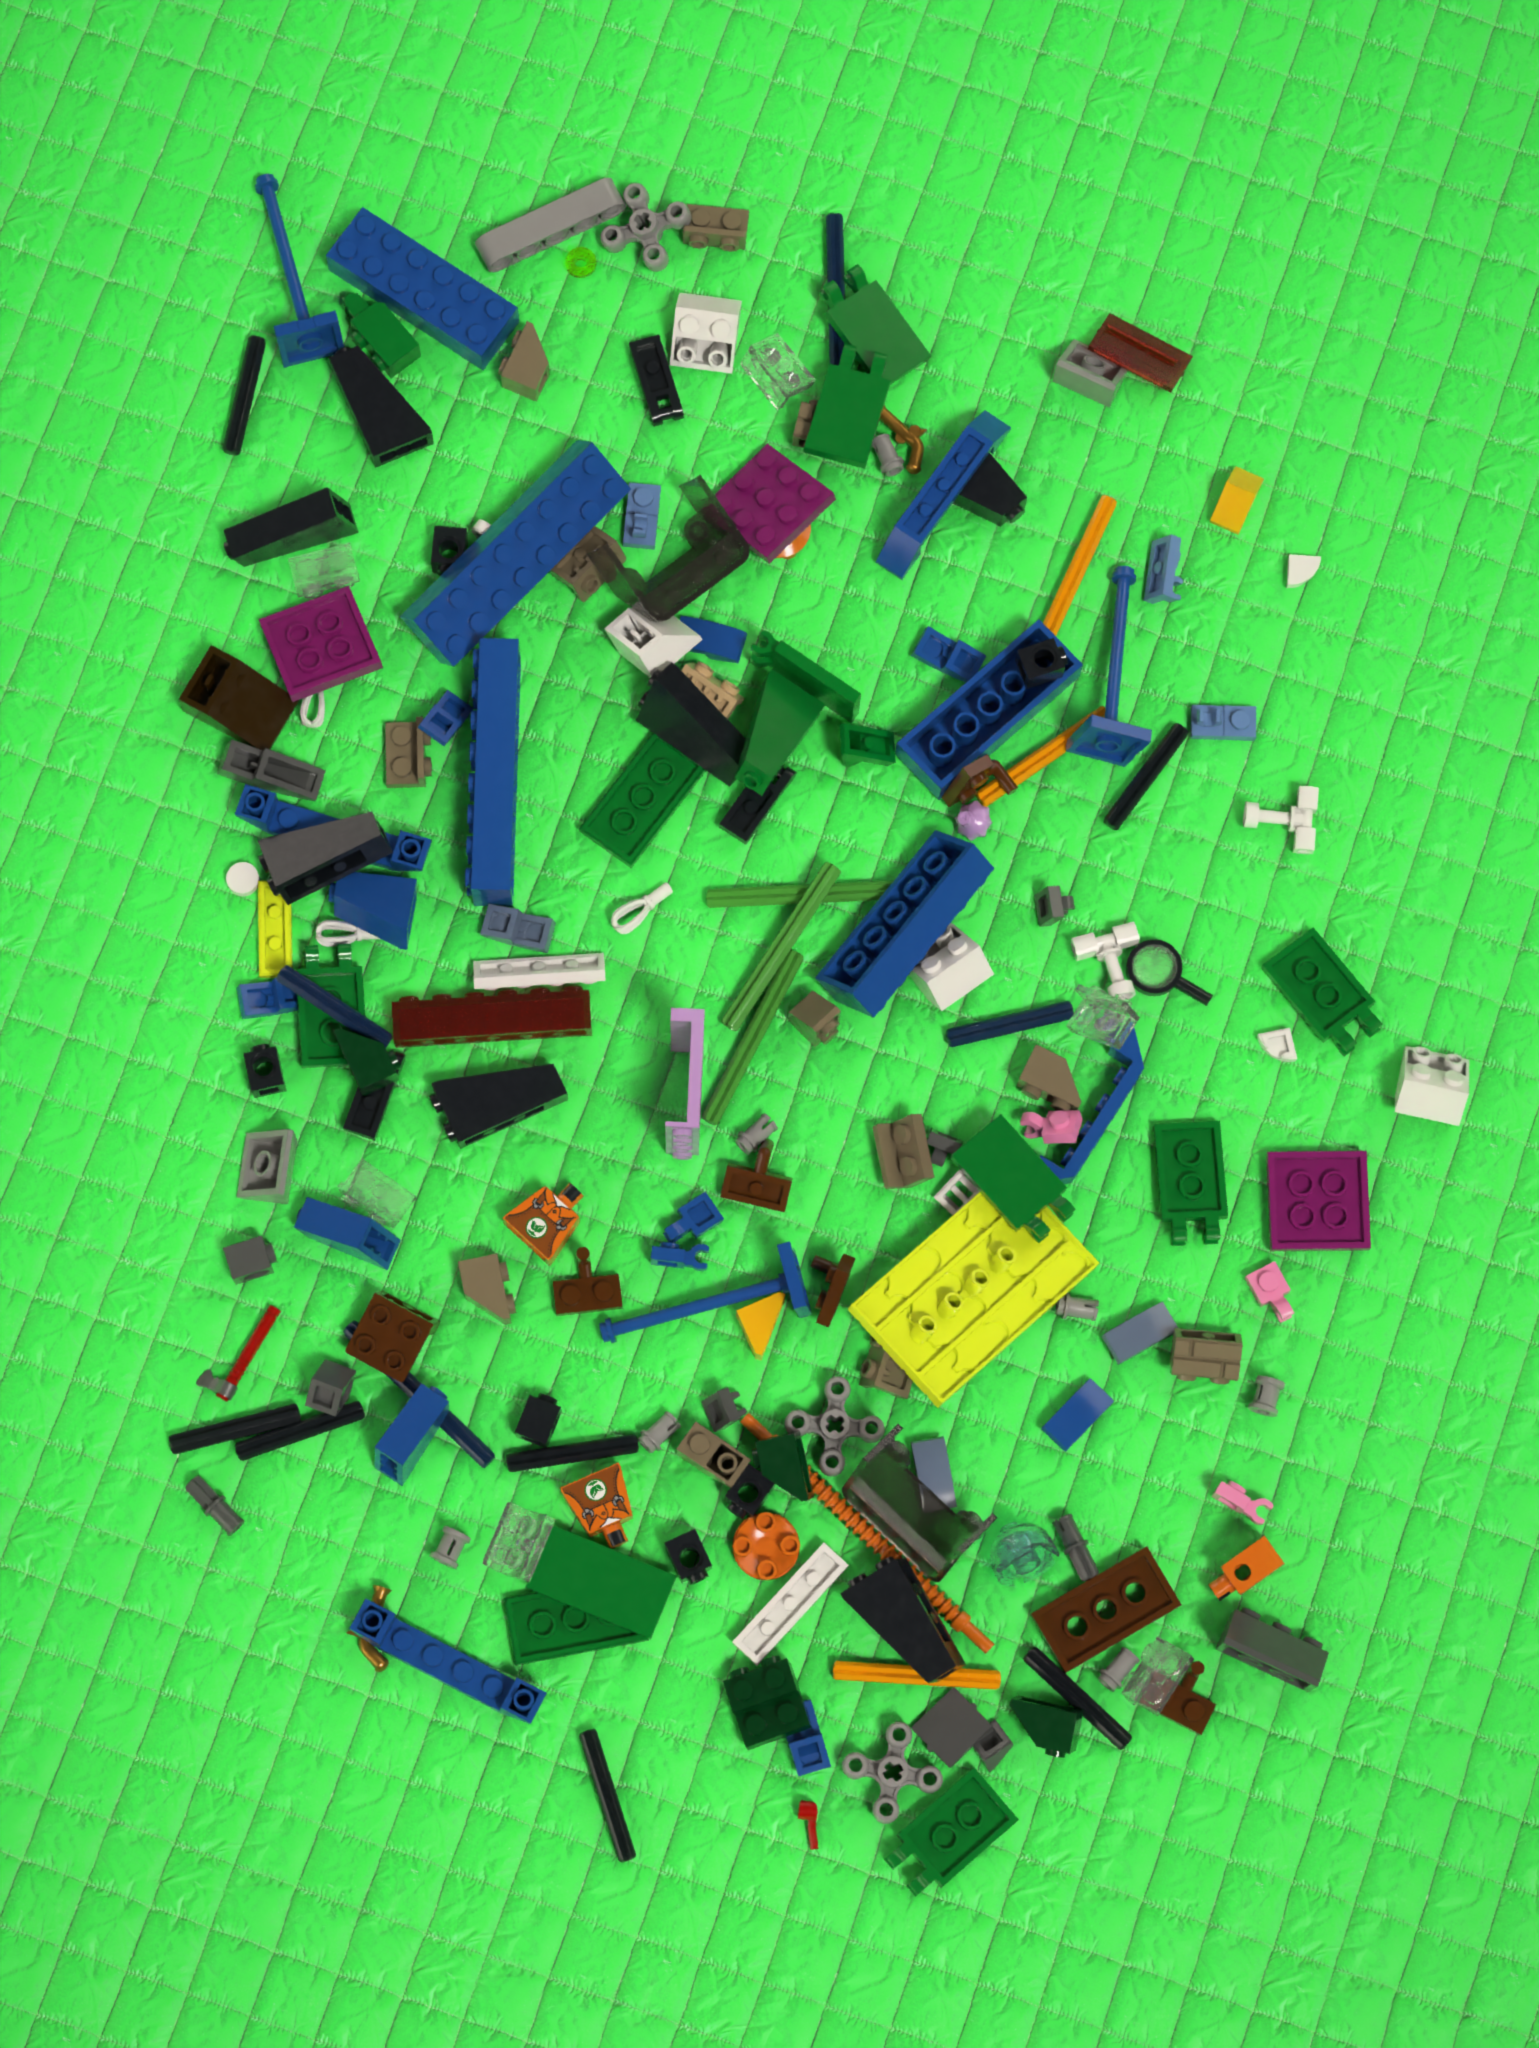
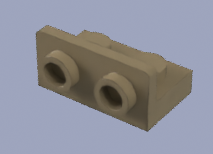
M687 204L692 219L690 224L685 225L683 228V244H689L691 247L698 249L711 246L720 247L722 250L734 252L738 249L745 250L749 210Z
M594 526L550 570V573L573 589L580 601L585 602L626 561V556L614 538Z
M423 716L416 717V722L385 723L387 788L426 787V777L432 776L431 757H425V746L431 745V737L418 728L423 720Z
M910 1114L893 1123H882L873 1126L883 1183L886 1189L912 1188L935 1178L922 1114Z
M870 1336L871 1347L867 1359H865L860 1369L861 1379L859 1385L865 1388H875L901 1399H908L913 1381L888 1355L883 1347Z

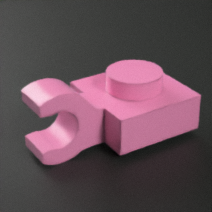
M1080 1110L1048 1111L1046 1118L1034 1112H1024L1020 1125H1027L1024 1133L1026 1138L1042 1137L1044 1144L1076 1143L1083 1118Z
M1275 1261L1246 1275L1245 1280L1260 1307L1269 1303L1280 1323L1292 1318L1294 1311L1289 1302L1284 1298V1295L1290 1293L1291 1289Z
M1221 1481L1211 1497L1239 1514L1243 1513L1254 1524L1263 1525L1265 1520L1257 1515L1256 1509L1259 1506H1263L1271 1510L1274 1506L1273 1503L1265 1498L1252 1501L1250 1497L1245 1495L1246 1489L1233 1481H1229L1226 1484Z

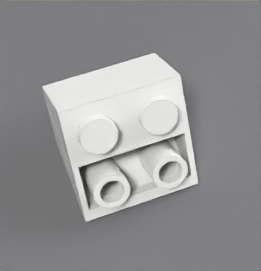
M679 292L675 308L670 366L732 374L742 301Z
M628 608L604 628L619 654L648 677H651L657 669L663 671L671 662L675 664L702 641L699 634L666 609Z
M952 923L948 925L944 934L935 941L927 951L926 956L909 974L924 996L941 1011L994 975L980 945Z
M1405 1046L1395 1093V1112L1459 1126L1469 1096V1059H1464L1457 1054L1446 1055L1433 1052L1425 1047L1414 1048Z

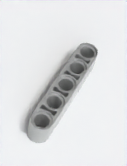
M603 178L486 232L475 241V246L489 272H498L618 216L625 210L626 204L612 178Z

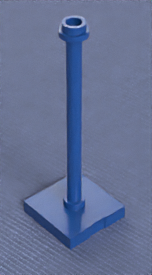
M263 174L257 177L255 189L258 194L264 197L298 320L273 326L282 363L285 368L332 356L336 351L344 348L336 311L313 317L309 315L275 194L279 184L272 174Z
M1118 566L1112 574V581L1117 584L1105 716L1100 717L1092 714L1067 739L1066 752L1125 767L1134 759L1138 752L1142 751L1151 742L1152 730L1117 721L1130 585L1136 582L1133 568Z
M790 1241L777 1245L784 1273L778 1274L779 1278L612 1323L611 1318H607L605 1322L599 1323L604 1343L609 1341L615 1343L617 1342L616 1336L782 1290L783 1293H790L793 1308L799 1318L810 1316L812 1311L796 1251Z

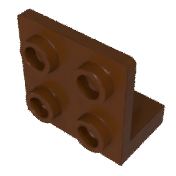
M382 1290L374 1293L345 1352L391 1378L404 1382L428 1336L436 1332L441 1321Z

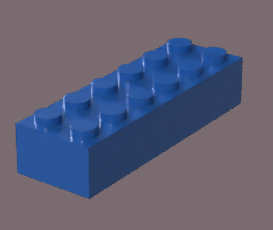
M364 207L361 208L326 254L329 271L375 301L384 303L390 311L481 370L486 368L519 323L518 307Z
M1038 619L899 740L896 745L895 755L940 800L963 767L986 754L990 756L1077 680L1080 677L1083 664ZM1054 638L1057 647H1063L1068 660L1063 677L1026 689L1015 662L1017 650ZM1040 657L1035 660L1039 667L1047 668L1051 666V662L1047 658Z
M935 830L815 979L836 1002L874 1018L885 1007L886 1002L897 988L905 982L906 977L914 967L926 956L927 951L935 941L944 934L952 920L965 908L969 899L985 883L987 877L995 868L973 843Z

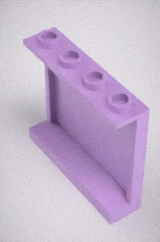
M671 1008V1051L690 1052L687 1122L665 1121L666 1154H672L674 1159L688 1160L692 1159V1155H699L705 1009Z

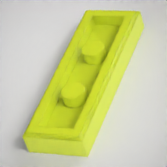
M258 881L260 979L275 978L285 965L293 968L292 903L287 905L280 894L275 896L267 881Z

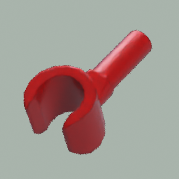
M801 1800L798 1819L808 1820L810 1850L819 1849L816 1831L817 1805L812 1801Z

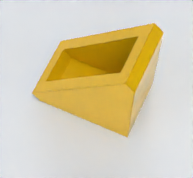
M1235 466L1221 493L1210 523L1239 535L1264 478Z
M779 1291L736 1310V1317L755 1359L762 1361L784 1304L785 1293Z

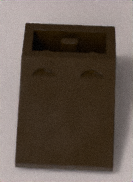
M212 645L178 699L183 712L246 745L260 750L264 748L271 750L299 700L292 702L288 692L242 661Z

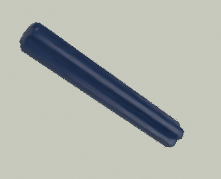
M285 965L278 973L276 979L279 983L358 1035L381 1042L385 1048L392 1040L393 1036L391 1033L290 966Z
M1063 1001L949 1028L946 1031V1037L949 1046L956 1047L1070 1020L1074 1016V1011L1070 1001Z

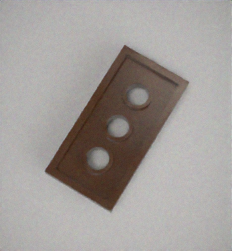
M1146 1546L1031 1613L1030 1616L1064 1673H1067L1177 1609L1182 1604ZM1130 1584L1140 1585L1144 1590L1143 1600L1140 1602L1128 1600L1125 1594L1126 1587ZM1106 1600L1114 1605L1115 1615L1113 1618L1103 1619L1097 1614L1096 1608L1099 1602ZM1078 1617L1084 1620L1086 1623L1085 1634L1074 1636L1068 1631L1067 1624L1071 1618Z

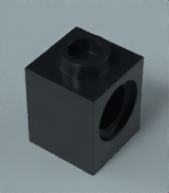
M434 527L431 555L433 573L441 576L467 550V528ZM449 549L457 552L452 558H445L441 555Z
M1054 638L1017 650L1015 658L1026 689L1063 677L1065 665L1068 664L1063 647H1057ZM1040 657L1047 658L1051 662V666L1047 668L1039 667L1035 660Z
M261 1044L250 1048L251 1052L243 1053L254 1098L287 1091L276 1046L270 1047L269 1044ZM267 1062L273 1065L271 1073L266 1076H260L256 1073V1069L261 1063Z
M539 1393L538 1397L529 1395L515 1430L516 1437L543 1448L548 1447L562 1413L561 1407L556 1405L558 1400Z
M748 1464L734 1486L725 1495L724 1501L729 1503L726 1508L740 1519H743L745 1516L753 1517L774 1489L775 1483ZM744 1486H751L756 1489L758 1497L753 1502H744L739 1498V1490Z
M695 1529L664 1543V1547L681 1583L689 1581L690 1585H693L709 1577L707 1571L712 1569V1564ZM685 1551L696 1552L700 1558L698 1564L692 1568L683 1566L680 1562L682 1553Z

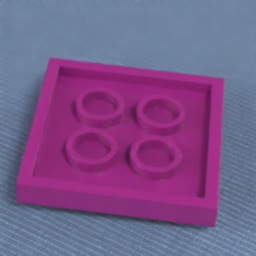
M767 443L701 509L703 514L770 564L836 498L830 489Z
M349 586L259 619L292 702L383 668Z
M1367 1151L1267 1152L1270 1252L1369 1251L1371 1249Z

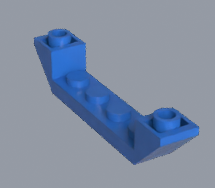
M986 410L967 425L894 526L876 560L877 564L903 580L920 556L921 546L989 452L994 454L1011 430L1010 426Z
M247 784L244 786L235 812V816L274 836L339 820L332 816L278 801L276 793ZM401 830L399 836L385 832L393 853L372 863V865L392 871H422L432 839Z
M1129 1020L1123 1028L1117 1025L1107 1041L1111 1044L1108 1055L1129 1068L1121 1067L1112 1082L1117 1087L1111 1096L1105 1093L1095 1108L1099 1115L1093 1123L1087 1120L1078 1134V1137L1082 1139L1076 1150L1070 1147L1060 1163L1065 1168L1063 1169L1042 1155L1040 1156L1063 1184L1073 1182L1143 1072L1144 1065L1134 1024Z
M368 1599L364 1600L349 1630L382 1652L501 1714L528 1724L532 1723L547 1694L517 1677L513 1680L396 1618L395 1613Z

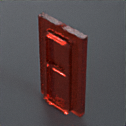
M1109 313L1102 326L1097 330V334L1088 346V350L1170 393L1179 379L1183 377L1184 371L1193 358L1188 353Z

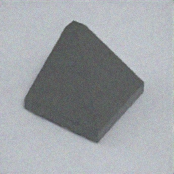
M995 1719L990 1722L993 1728L973 1746V1749L989 1772L995 1769L1013 1746L1012 1741Z

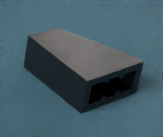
M989 453L953 504L1001 527L1007 521L1010 523L1015 522L1025 513L1024 508L1027 496Z

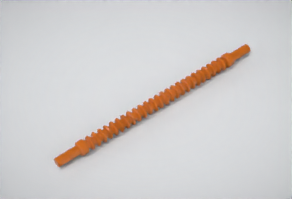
M750 1413L740 1421L758 1440L779 1436L778 1434L772 1435ZM808 1465L813 1493L818 1495L817 1501L823 1500L825 1508L831 1507V1514L837 1513L839 1515L838 1521L844 1520L846 1528L849 1526L853 1528L852 1534L858 1533L860 1541L866 1540V1547L872 1546L874 1548L873 1554L879 1553L881 1561L890 1556H893L894 1559H901L903 1552L899 1551L897 1553L894 1550L896 1547L894 1544L888 1545V1538L882 1539L880 1537L881 1531L876 1533L873 1530L874 1525L868 1526L866 1524L867 1518L861 1519L859 1511L853 1512V1505L847 1506L845 1504L846 1498L841 1500L838 1497L839 1492H832V1485L826 1486L824 1484L825 1479H818V1472L812 1473L810 1471L811 1465ZM912 1565L911 1568L933 1607H937V1614L943 1613L945 1615L944 1621L949 1619L951 1621L950 1626L956 1632H963L986 1654L995 1644L970 1621L971 1616L966 1611L960 1612L958 1604L955 1606L951 1604L952 1598L946 1599L944 1597L945 1592H938V1585L932 1586L930 1584L931 1579L923 1578L924 1572H917L915 1570L917 1565Z

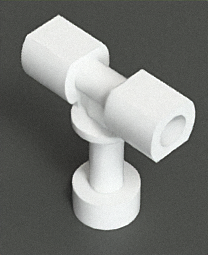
M1299 786L1296 806H1291L1289 812L1259 809V803L1245 802L1243 827L1257 828L1258 822L1288 825V831L1294 832L1293 853L1313 854L1315 851L1316 828H1312L1313 814L1318 809L1319 788Z
M1134 921L1114 926L1111 933L1095 937L1094 932L1071 938V947L1076 961L1094 956L1100 962L1105 961L1112 985L1107 988L1112 1003L1127 1001L1136 995L1132 981L1124 979L1117 958L1122 954V949L1139 944L1140 938Z

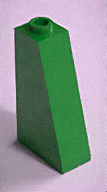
M771 669L758 691L735 778L747 788L754 790L762 796L811 729L825 704Z

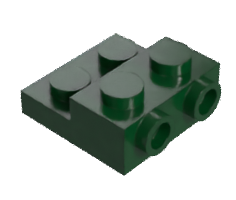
M780 1656L766 1658L761 1662V1668L749 1671L748 1667L736 1669L729 1673L730 1679L723 1681L747 1750L812 1728L792 1664L787 1658L781 1660Z

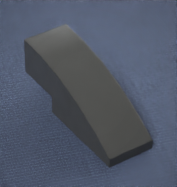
M231 739L226 744L217 774L275 793L316 801L326 770L267 748L260 750Z

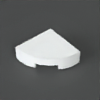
M1289 554L1287 588H1296L1309 581L1317 572L1321 557Z
M1290 1028L1257 1035L1260 1046L1271 1057L1284 1062H1295L1297 1060Z

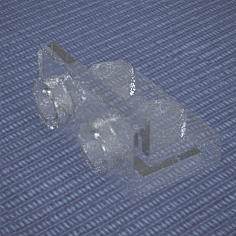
M778 333L752 344L740 362L746 374L750 376L776 410L783 408L790 397L811 388L816 381Z
M350 542L288 558L298 597L314 598L320 596L325 590L333 588L338 590L346 586L351 588L354 586V583L360 582Z
M1078 984L1075 991L1082 998V1001L1066 1027L1072 1033L1120 1050L1140 1018L1131 1008L1132 1002L1120 994H1115L1114 997L1108 995L1097 986L1091 985L1088 988Z
M363 1158L344 1183L341 1181L337 1186L342 1194L340 1199L354 1210L358 1206L369 1213L367 1217L372 1218L383 1227L385 1225L392 1230L416 1200V1196Z
M508 1502L483 1559V1565L505 1576L530 1582L556 1519L546 1514L526 1510L514 1503Z
M1157 1636L1153 1643H1149L1144 1648L1141 1655V1663L1136 1671L1130 1672L1123 1683V1696L1131 1704H1138L1159 1716L1194 1658L1187 1652Z

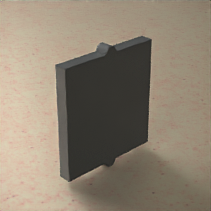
M954 1687L911 1727L927 1745L928 1752H934L949 1768L957 1763L993 1728L977 1711L976 1704H970Z

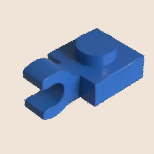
M705 1191L678 1209L677 1212L681 1219L665 1228L663 1235L668 1242L675 1243L691 1231L695 1239L722 1223L724 1218Z
M661 1242L659 1247L652 1246L651 1265L683 1269L684 1267H690L697 1271H706L707 1264L697 1262L695 1256L700 1252L709 1253V1246L698 1244L693 1246L691 1250L685 1251V1249H679V1244Z

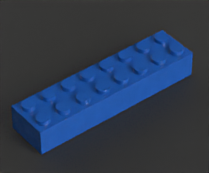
M576 440L400 618L440 663L454 667L479 642L480 638H483L631 488L593 442Z
M480 638L479 649H473L474 677L478 678V680H472L473 709H477V711H471L472 740H476V742H470L469 755L471 771H475V773H469L468 790L470 802H474V805L468 804L467 810L469 833H473V836H467L466 855L468 856V864L472 865V868H466L465 887H467V896L473 897L474 906L493 904L513 907L521 677L519 639Z

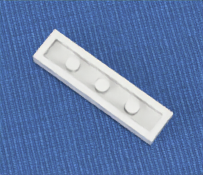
M604 953L473 961L474 989L496 990L503 987L528 988L534 985L561 986L565 983L582 982L584 984H593L597 981H606Z
M823 1543L732 1641V1644L758 1666L849 1565L828 1545Z

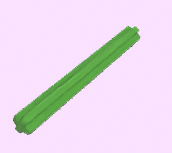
M829 862L823 864L729 1007L721 1022L730 1030L738 1031L838 879L841 871L835 865Z
M894 880L834 883L822 903L879 900ZM810 884L708 889L706 892V902L709 908L798 904Z
M790 950L777 970L702 1114V1119L706 1122L717 1125L722 1118L803 962V955Z

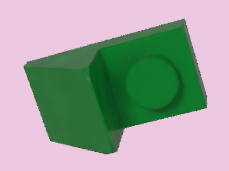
M848 723L840 724L841 756L845 767H851L860 762L884 766L896 763L894 732Z

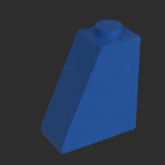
M354 872L338 880L336 883L330 884L329 902H334V916L400 949H408L417 901V879Z
M309 1197L306 1198L303 1207L299 1210L297 1221L294 1225L295 1229L312 1240L388 1270L401 1241L372 1218Z
M421 1383L375 1446V1469L401 1486L408 1479L449 1413V1401L446 1400L447 1396L441 1390L434 1386L428 1388Z

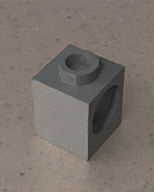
M262 1236L223 1248L232 1279L236 1285L274 1273L272 1263L277 1262L272 1243L265 1244Z
M325 1359L311 1379L305 1406L336 1417L350 1397L356 1370Z

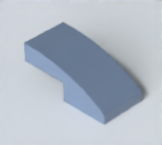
M488 904L480 935L505 944L548 953L556 922L551 918L524 914L519 909Z
M1162 1301L1106 1332L1101 1337L1119 1365L1172 1336L1174 1328H1178Z
M944 1436L911 1442L923 1512L957 1507Z

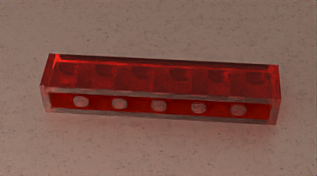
M568 986L563 988L561 992H550L548 988H536L530 990L529 994H517L515 990L499 991L497 996H484L482 992L466 993L465 998H452L449 994H438L432 996V1000H419L415 996H406L399 998V1002H392L393 1039L396 1048L592 1036L589 990H583L581 986Z

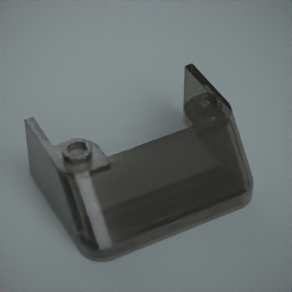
M701 475L679 486L697 512L684 525L685 538L692 548L650 580L645 582L636 570L624 568L608 543L587 553L613 593L620 600L653 622H663L670 619L741 566L749 556L748 543Z
M897 1424L862 1459L842 1487V1493L847 1502L853 1505L856 1511H859L864 1518H867V1521L874 1525L877 1531H881V1534L888 1538V1541L892 1545L894 1544L898 1551H902L903 1555L909 1558L913 1565H917L916 1568L919 1571L924 1572L923 1575L934 1582H940L985 1534L997 1517L992 1513L983 1522L980 1516L973 1511L960 1510L955 1514L908 1469L911 1463L909 1450L903 1443L895 1441L903 1429Z

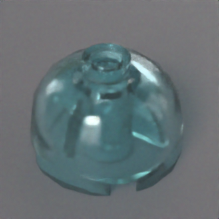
M1012 1522L1002 1527L1000 1534L994 1539L990 1548V1563L1001 1585L1015 1586L1012 1580L1023 1577V1582L1027 1583L1047 1572L1055 1564L1053 1556L1059 1557V1551L1048 1533L1040 1526L1031 1523L1018 1524L1017 1522Z

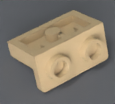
M700 661L697 664L694 662L687 663L681 670L727 719H729L736 706L742 704L745 699L739 694L740 689L728 680L720 681L713 676L714 670Z

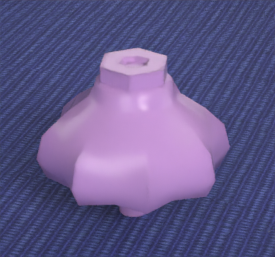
M977 800L968 805H962L959 814L955 817L958 833L966 836L970 841L977 837H985L988 828L992 824L989 807L982 806Z

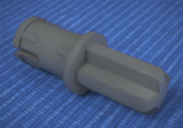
M201 1476L194 1477L187 1484L186 1491L205 1509L204 1514L206 1516L210 1515L227 1532L228 1536L234 1534L244 1524L245 1521L225 1502L226 1497L224 1495L219 1496Z
M1068 1514L1059 1518V1521L1055 1520L1052 1524L1065 1547L1063 1552L1065 1555H1069L1080 1579L1088 1581L1097 1576L1099 1571L1087 1548L1089 1542L1084 1540L1080 1534L1073 1515Z

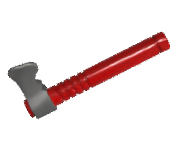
M269 1305L266 1310L267 1312L264 1313L225 1380L218 1377L214 1379L212 1371L206 1370L199 1377L196 1384L217 1393L216 1396L225 1402L231 1401L238 1390L237 1385L242 1378L241 1376L244 1375L249 1363L253 1360L281 1311Z

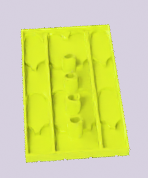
M979 1192L847 1309L937 1408L969 1382L1100 1264L1048 1207L1043 1209L1036 1217L1041 1219L1051 1231L1048 1233L1049 1236L1040 1243H1037L1024 1226L1015 1232Z

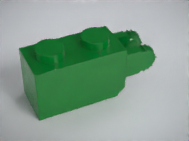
M354 292L347 294L345 299H343L345 312L350 319L352 329L350 336L361 350L364 347L372 355L369 357L370 360L381 372L385 371L392 379L421 357L418 342L384 303L374 302L369 306L358 293Z

